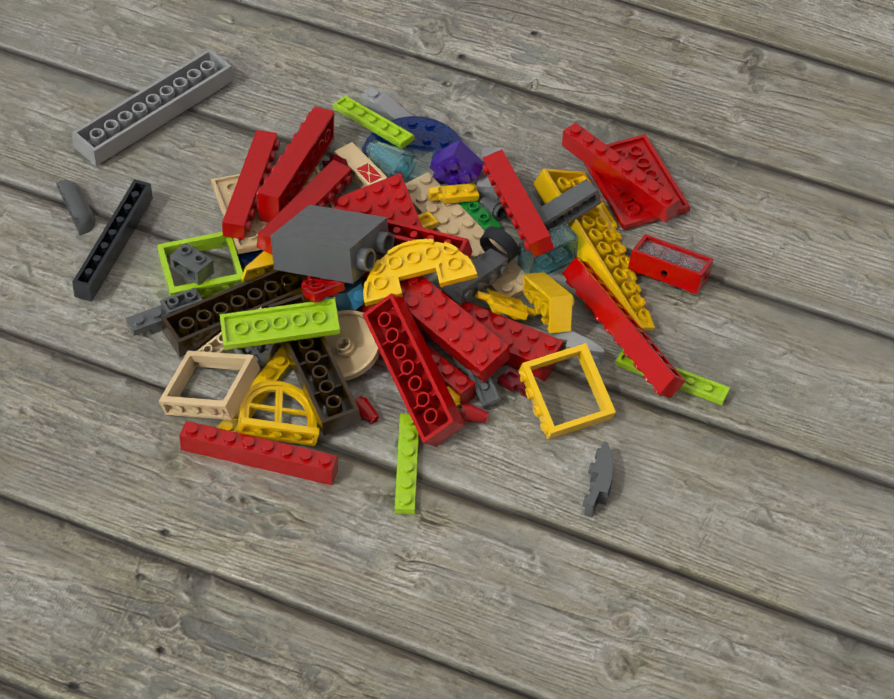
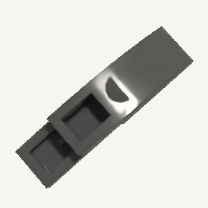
M192 288L160 300V306L127 317L126 323L134 336L150 330L151 334L162 330L161 317L203 299L196 288Z
M605 441L601 448H597L595 454L596 461L590 464L588 474L591 475L590 494L585 496L582 506L585 507L584 515L591 518L598 503L607 504L611 490L613 459L609 444Z

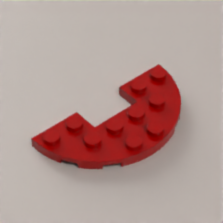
M367 271V272H366L363 276H361V277H367V278H368L370 272ZM307 276L308 280H303L301 284L303 295L310 299L311 302L318 303L323 301V298L334 297L339 292L344 291V283L346 282Z

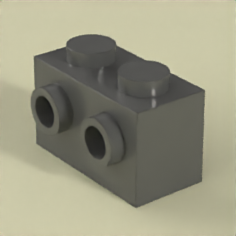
M187 243L170 255L172 269L197 285H200L214 274L212 258L204 255L197 248Z

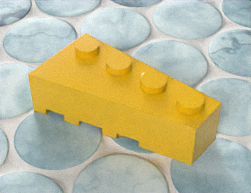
M545 272L523 274V293L530 304H534L535 312L542 315L541 321L543 324H548V332L560 333L571 331L572 307L574 306L572 294Z

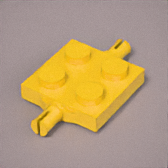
M486 289L485 293L478 290L475 296L486 301L492 312L502 315V313L507 314L514 320L522 319L526 321L528 315L535 317L537 314L535 309L527 307L520 299Z

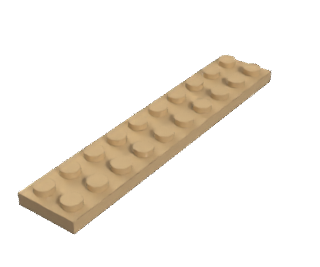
M429 172L405 183L416 211L419 214L429 211L440 221L439 225L434 228L435 231L467 238L473 251L469 258L471 261L485 253L480 245V238L485 231L458 203L444 204L440 200L429 201L427 197L428 189L441 186ZM490 239L495 247L506 253L494 240ZM511 260L507 264L508 270L506 274L495 280L493 284L488 285V287L492 291L517 298L524 294L523 274L526 273Z

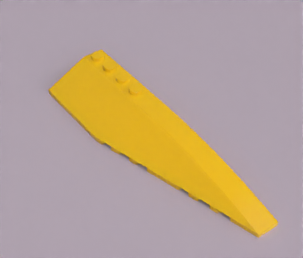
M542 169L533 185L544 204L582 181L587 179L590 182L585 172ZM602 201L600 205L562 227L560 231L565 236L576 256L588 262L641 328L653 331L655 326L649 311L644 307L646 302L640 296L641 288L635 282L637 279L635 272L628 269L630 258L625 255L627 250L620 242L622 237L616 231L617 223Z

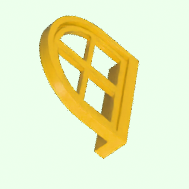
M281 381L258 383L249 388L239 407L238 433L274 441L309 446L316 445L319 436L317 420L303 390L292 384ZM275 392V406L251 403L261 394ZM283 393L296 399L305 411L282 408ZM249 408L274 412V421L249 418ZM282 413L306 416L307 426L281 423Z

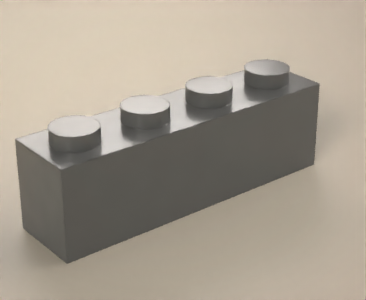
M490 248L472 261L478 278L444 286L443 293L459 305L469 301L478 290L482 291L485 287L493 284L495 280L506 274L508 258Z

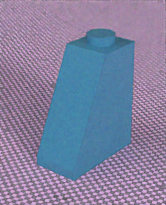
M359 280L353 284L344 283V291L339 292L337 296L327 297V299L335 298L337 311L356 310L365 304L364 288Z

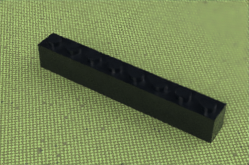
M133 180L72 282L76 298L90 302L93 301L153 199L151 183Z

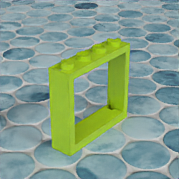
M223 232L157 245L158 257L169 297L196 288L199 295L205 299L236 286L235 283L241 284L245 282L241 279L243 272L233 239L231 237H224ZM185 243L197 248L198 251L228 246L236 274L205 280L200 285L190 283L174 286L167 258H170V255Z

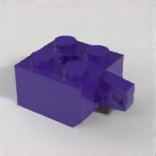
M459 140L438 151L429 168L434 171L432 177L438 183L444 181L447 185L468 184L478 179L484 162Z

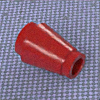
M359 396L355 400L359 408L360 417L374 424L380 416L369 400L363 396Z
M463 403L460 411L464 422L486 424L489 412L470 403Z

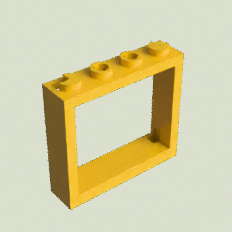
M587 343L524 362L518 371L520 381L524 382L526 386L527 398L531 399L534 405L533 412L536 417H539L541 422L540 429L546 434L548 440L611 420L616 413ZM577 356L600 408V412L554 426L531 370Z

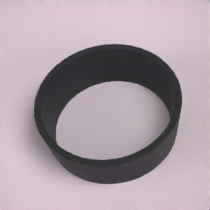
M487 227L480 238V245L484 252L491 248L508 258V263L519 254V247L515 240L500 228ZM490 239L499 243L506 250L507 254L495 247Z

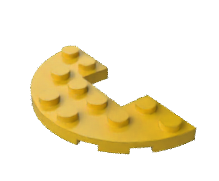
M433 239L408 241L388 250L384 257L375 262L373 269L369 271L370 274L367 281L364 283L365 306L377 304L391 293L403 297L399 282L402 280L437 272L440 287L478 278L477 272L469 257L465 256L452 244L434 242Z

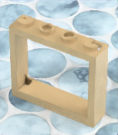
M187 351L158 402L165 415L232 420L256 378L260 367L254 355ZM196 367L240 370L224 400L180 397Z

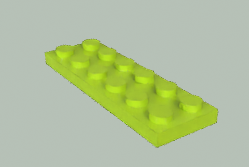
M335 298L318 303L305 302L220 314L224 350L340 334Z

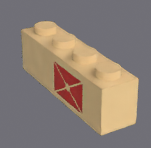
M353 142L335 150V155L346 159L348 167L352 168V181L359 188L388 178L382 169L378 168L371 158L367 157L361 148L357 147Z

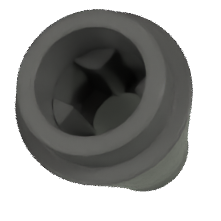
M486 197L481 199L480 204L495 219L504 217L506 207L503 208L500 201Z

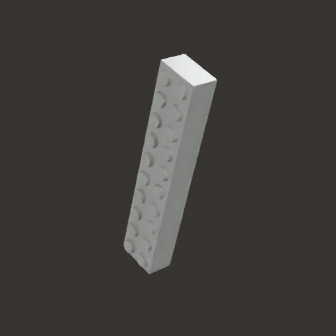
M211 49L204 51L73 131L74 148L95 166L101 164L233 82L232 66Z

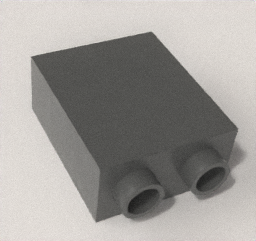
M308 205L270 235L274 270L352 284L367 271H371L375 262L384 257L387 251L394 247V236L388 231L387 217Z

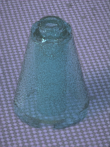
M376 140L370 142L366 147V155L388 178L401 173L405 181L411 175L415 167L413 160L414 158L416 159V155L413 152Z

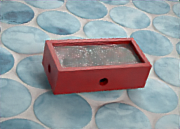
M645 234L632 249L628 269L633 270L635 273L649 276L654 280L668 283L670 286L682 288L689 293L697 294L710 276L714 259Z

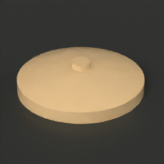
M355 310L337 312L340 334L325 336L345 381L359 377L368 371L380 354L362 315L364 313Z

